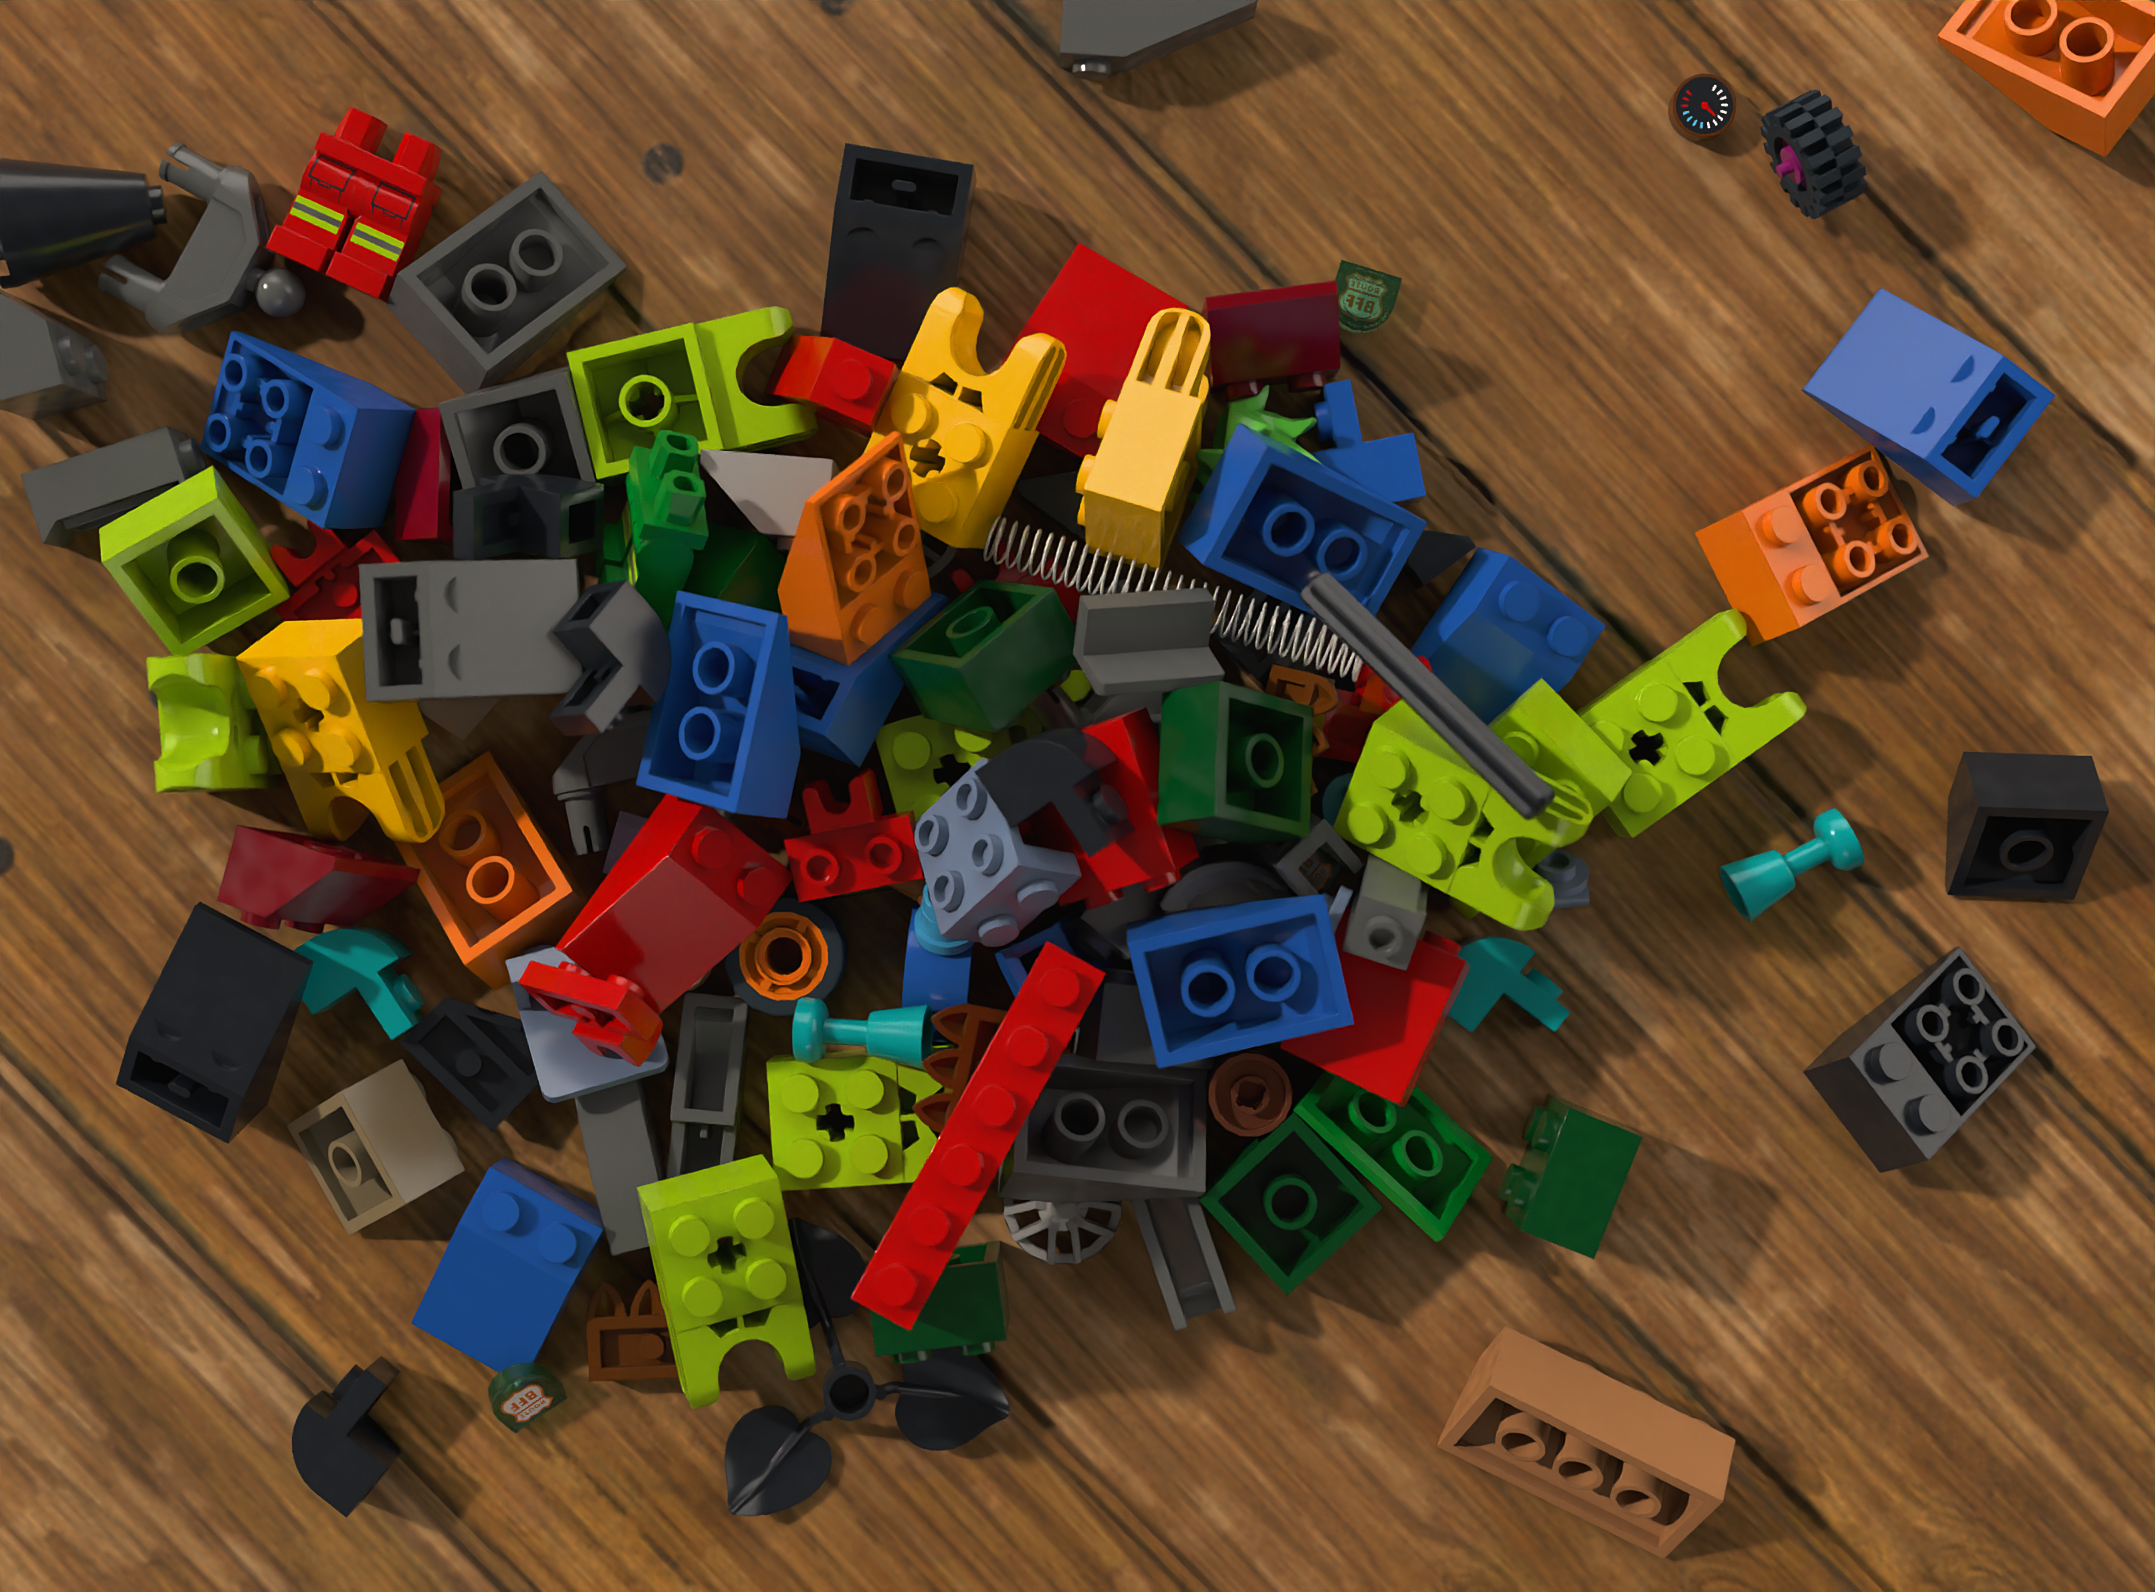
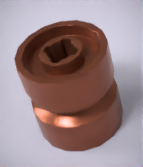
M1256 1046L1221 1054L1214 1059L1213 1070L1208 1069L1207 1099L1214 1117L1226 1130L1240 1136L1258 1137L1273 1131L1285 1120L1292 1105V1086L1286 1071L1269 1051Z

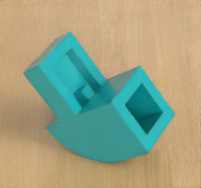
M370 926L346 927L319 934L293 950L314 961L302 997L312 1015L330 1010L359 991L391 1040L408 1034L425 1018L420 1010L425 1005L420 991L407 975L401 974L398 976L393 967L413 955L409 947L393 934Z
M1477 935L1456 942L1462 946L1457 957L1466 960L1470 969L1448 1016L1471 1033L1502 994L1553 1032L1558 1029L1569 1015L1570 1011L1556 1001L1563 993L1561 988L1534 968L1531 969L1527 976L1520 973L1535 953L1530 947L1498 935Z

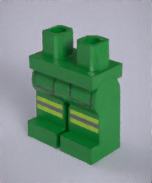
M660 430L652 449L634 446L629 458L630 472L626 477L627 501L617 524L604 522L603 549L594 551L596 575L599 578L597 584L628 580L653 608L662 621L665 630H667L673 614L677 591L683 590L693 565V549L703 551L709 534L704 507L706 493L704 481L700 479L697 461L699 455L697 438L688 434Z

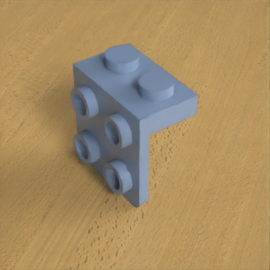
M980 759L916 821L915 844L918 849L941 936L980 942L985 946L996 947L1004 946L1016 939L1019 932L1043 910L1054 905L1058 901L1059 896L1082 876L1075 854L1023 844L1018 826L1011 829L974 773L990 761L989 759Z
M534 946L522 952L519 957L505 960L542 1095L548 1102L558 1103L661 1073L668 1067L669 1058L662 1033L651 1054L640 1067L630 1064L610 1049H607L604 1056H599L589 1050L572 1034L577 1021L551 1014L518 983L530 961L557 968L562 961L577 965L554 946Z

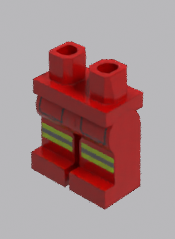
M350 107L338 125L334 136L321 131L314 147L316 152L306 166L299 191L282 226L275 225L265 248L387 303L397 274L413 262L427 227L432 206H436L442 193V189L433 183L438 170L442 149L432 142L405 132L393 162L391 163L375 154L388 125L370 114Z

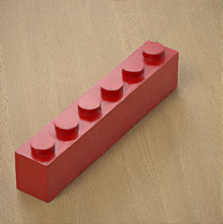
M1050 941L1045 943L853 1292L851 1299L909 1331L911 1330L1106 972Z

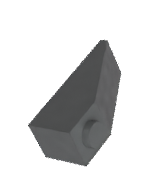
M1063 0L1060 68L1072 69V75L1080 79H1109L1111 72L1124 73L1254 18L1258 0Z

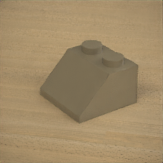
M403 1059L342 1090L287 1125L348 1235L399 1209L465 1171L458 1158V1151L453 1138L447 1131L441 1128L426 1102V1093L423 1085L415 1075L409 1072Z

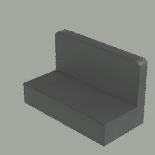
M1207 588L1080 596L1073 654L1098 695L1178 690L1218 681L1223 682L1224 670L1208 648L1215 600Z

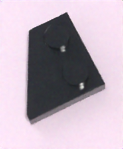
M445 997L400 1042L491 1132H494L540 1085L522 1020L453 998Z

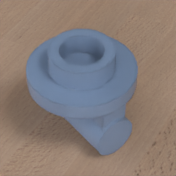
M1555 849L1531 869L1553 886L1555 899L1553 909L1589 906V870L1586 863L1579 857L1572 855L1568 851Z

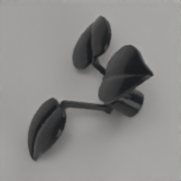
M799 1217L791 1218L787 1223L808 1327L810 1330L820 1322L833 1366L828 1370L823 1380L825 1407L808 1415L800 1424L796 1416L789 1409L778 1405H767L752 1409L735 1423L726 1442L724 1458L728 1510L731 1514L737 1516H760L776 1513L795 1506L813 1495L825 1482L832 1463V1451L824 1438L810 1432V1430L825 1420H832L834 1416L845 1421L858 1420L870 1412L875 1399L883 1400L887 1395L901 1394L895 1405V1418L899 1429L911 1443L931 1451H944L966 1444L990 1426L1008 1417L1010 1413L1007 1398L994 1374L976 1356L958 1355L957 1347L932 1349L931 1358L903 1364L904 1382L891 1381L881 1385L874 1383L873 1376L866 1366L857 1361H845L831 1318L848 1316L860 1306V1303L851 1299V1296L866 1271L865 1262L859 1251L845 1238Z

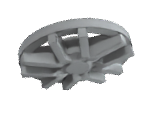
M1004 1198L1003 1210L1012 1239L1028 1254L1050 1265L1072 1263L1075 1265L1097 1254L1113 1238L1121 1218L1122 1201L1060 1204L1025 1200L1014 1204V1199ZM1089 1207L1112 1211L1107 1227L1085 1218ZM1037 1209L1041 1219L1020 1229L1014 1214ZM1078 1227L1101 1236L1094 1243L1081 1250ZM1048 1228L1047 1251L1034 1245L1026 1237ZM1057 1231H1070L1072 1253H1055Z

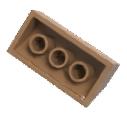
M1505 1326L1479 1357L1440 1435L1437 1447L1664 1559L1724 1501L1736 1439L1710 1427L1702 1420L1692 1418L1655 1400L1643 1391L1635 1390L1597 1371L1587 1363L1577 1361L1540 1343L1533 1336L1520 1333Z

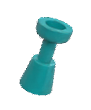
M1830 808L1816 817L1813 825L1816 838L1783 855L1777 850H1769L1718 866L1720 879L1730 900L1747 922L1753 921L1795 888V877L1826 861H1829L1835 868L1842 871H1849L1864 864L1865 859L1859 841L1847 820L1837 809Z
M801 997L796 1005L792 1029V1045L795 1060L805 1063L817 1062L824 1056L828 1044L866 1046L867 1053L871 1057L924 1069L921 1062L932 1054L934 1024L930 1019L933 1016L932 1006L926 1004L872 1011L868 1020L829 1018L828 1008L820 999Z

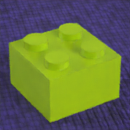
M213 465L99 529L102 564L172 655L186 656L290 598L287 577L270 556L271 545Z

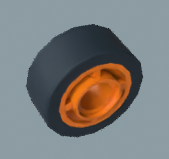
M782 894L760 926L724 957V970L734 992L751 1008L772 1016H794L796 1005L801 997L817 998L824 1002L840 985L848 964L847 938L838 918L821 902L810 900L799 903L797 894ZM779 937L791 938L801 947L803 960L800 967L793 972H785L778 969L771 960V946Z

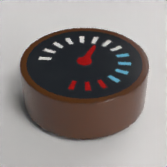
M1703 73L1691 76L1683 81L1671 96L1668 107L1671 125L1680 136L1689 141L1707 142L1721 135L1732 123L1736 113V97L1730 85L1716 75Z

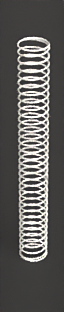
M1001 515L996 517L985 544L983 555L985 562L993 556L995 564L999 565L1005 559V565L1008 569L1012 568L1017 562L1019 573L1024 572L1029 565L1031 577L1035 576L1041 569L1043 581L1048 579L1053 572L1054 584H1058L1065 575L1064 584L1066 588L1071 587L1077 579L1076 588L1078 592L1083 591L1088 584L1090 595H1094L1099 587L1100 594H1103L1106 573L1113 555L1112 551L1107 557L1103 574L1095 590L1091 593L1092 578L1101 552L1100 548L1096 551L1092 568L1084 585L1079 589L1081 570L1089 549L1088 544L1085 545L1077 572L1068 585V572L1077 546V540L1073 542L1064 571L1056 581V568L1065 543V536L1061 538L1055 561L1049 573L1044 577L1045 560L1054 535L1053 532L1050 533L1043 558L1036 571L1032 574L1033 557L1041 537V528L1035 536L1031 555L1023 569L1020 570L1021 554L1030 531V525L1026 526L1019 552L1013 563L1009 566V551L1016 535L1018 521L1013 524L1006 551L999 562H997V547L1003 535L1007 519L1006 517L1002 519ZM999 520L996 537L993 546L990 550V553L987 556L990 538L993 533L994 527L997 521ZM1124 555L1120 558L1115 577L1106 594H1110L1111 591L1112 594L1116 592L1118 576L1125 558ZM1136 559L1132 562L1128 578L1121 593H1128ZM1148 563L1144 565L1142 575L1135 592H1141L1143 580L1148 568ZM1160 567L1156 569L1149 591H1154ZM1172 571L1168 573L1163 590L1168 588ZM1181 575L1176 590L1181 588L1184 575ZM1195 578L1192 580L1190 589L1194 588ZM1207 582L1204 584L1203 588H1207ZM1219 586L1216 588L1213 596L1215 604L1220 589ZM1231 590L1228 591L1222 610L1210 634L1214 633L1221 620L1219 633L1221 639L1227 635L1233 624L1231 638L1235 642L1239 639L1245 627L1243 642L1247 646L1258 629L1255 646L1259 650L1264 645L1270 632L1268 641L1269 654L1273 653L1282 636L1280 646L1281 658L1287 654L1294 640L1292 650L1293 662L1299 658L1307 641L1304 655L1305 666L1311 662L1319 645L1316 659L1317 670L1322 667L1331 649L1328 664L1329 674L1336 668L1344 650L1340 676L1342 678L1346 675L1355 653H1352L1344 670L1349 647L1343 643L1332 666L1338 639L1334 633L1319 664L1327 630L1325 624L1307 660L1316 622L1315 617L1312 619L1301 647L1295 656L1304 617L1303 613L1300 615L1283 653L1292 613L1291 609L1288 611L1280 633L1271 649L1280 607H1276L1265 636L1259 645L1260 633L1268 603H1264L1254 630L1247 641L1249 624L1256 599H1252L1244 622L1235 637L1237 620L1244 597L1241 594L1229 625L1223 634L1224 620L1232 593ZM1357 655L1352 674L1353 682L1357 681L1363 665V661Z

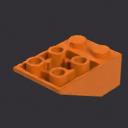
M895 431L805 501L777 590L783 615H787L790 643L846 666L852 664L932 596L902 434Z
M1872 444L1695 532L1732 609L1737 608L1747 622L1746 637L1751 647L1808 624L1929 557Z

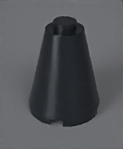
M0 158V261H6L10 275L0 276V285L3 289L17 288L156 239L158 237L157 225L168 224V214L162 186H150L146 173Z

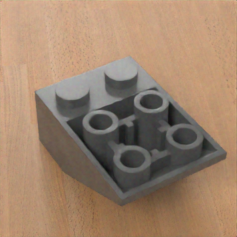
M578 560L423 561L359 565L366 701L399 703L567 694L584 673V667L552 633L580 599Z

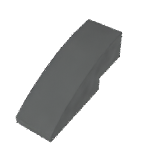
M684 993L670 1121L673 1122L666 1179L738 1160L749 1024V1005L741 997Z
M641 1078L575 1097L590 1174L612 1256L649 1246L637 1187L666 1180L663 1168L665 1155L644 1082Z

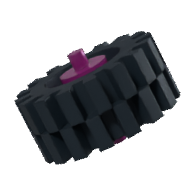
M1810 90L1765 113L1766 115L1761 119L1764 124L1761 126V135L1767 140V142L1763 143L1765 152L1772 157L1773 162L1770 165L1774 173L1777 172L1781 178L1780 185L1784 193L1790 192V201L1796 208L1800 206L1801 213L1804 216L1816 219L1864 193L1863 190L1866 189L1867 182L1863 177L1867 174L1865 165L1858 160V158L1862 157L1860 147L1853 144L1851 136L1854 133L1849 125L1844 126L1842 123L1843 114L1838 107L1832 109L1831 99L1826 94L1821 96L1820 90Z

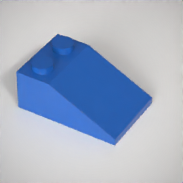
M1239 423L1177 540L1203 565L1312 615L1315 614L1301 601L1300 594L1314 576H1319L1325 572L1330 573L1375 617L1427 522L1295 449Z
M1478 547L1410 652L1415 657H1425L1432 667L1433 674L1487 726L1540 678H1543L1558 693L1572 679L1606 625L1512 556Z
M678 590L668 633L671 649L670 676L662 697L658 703L653 704L636 785L733 813L786 819L800 758L787 615Z
M1324 894L1189 908L1127 923V943L1158 1069L1354 1024Z
M505 1156L489 1167L454 1231L411 1324L522 1385L606 1236L599 1208Z

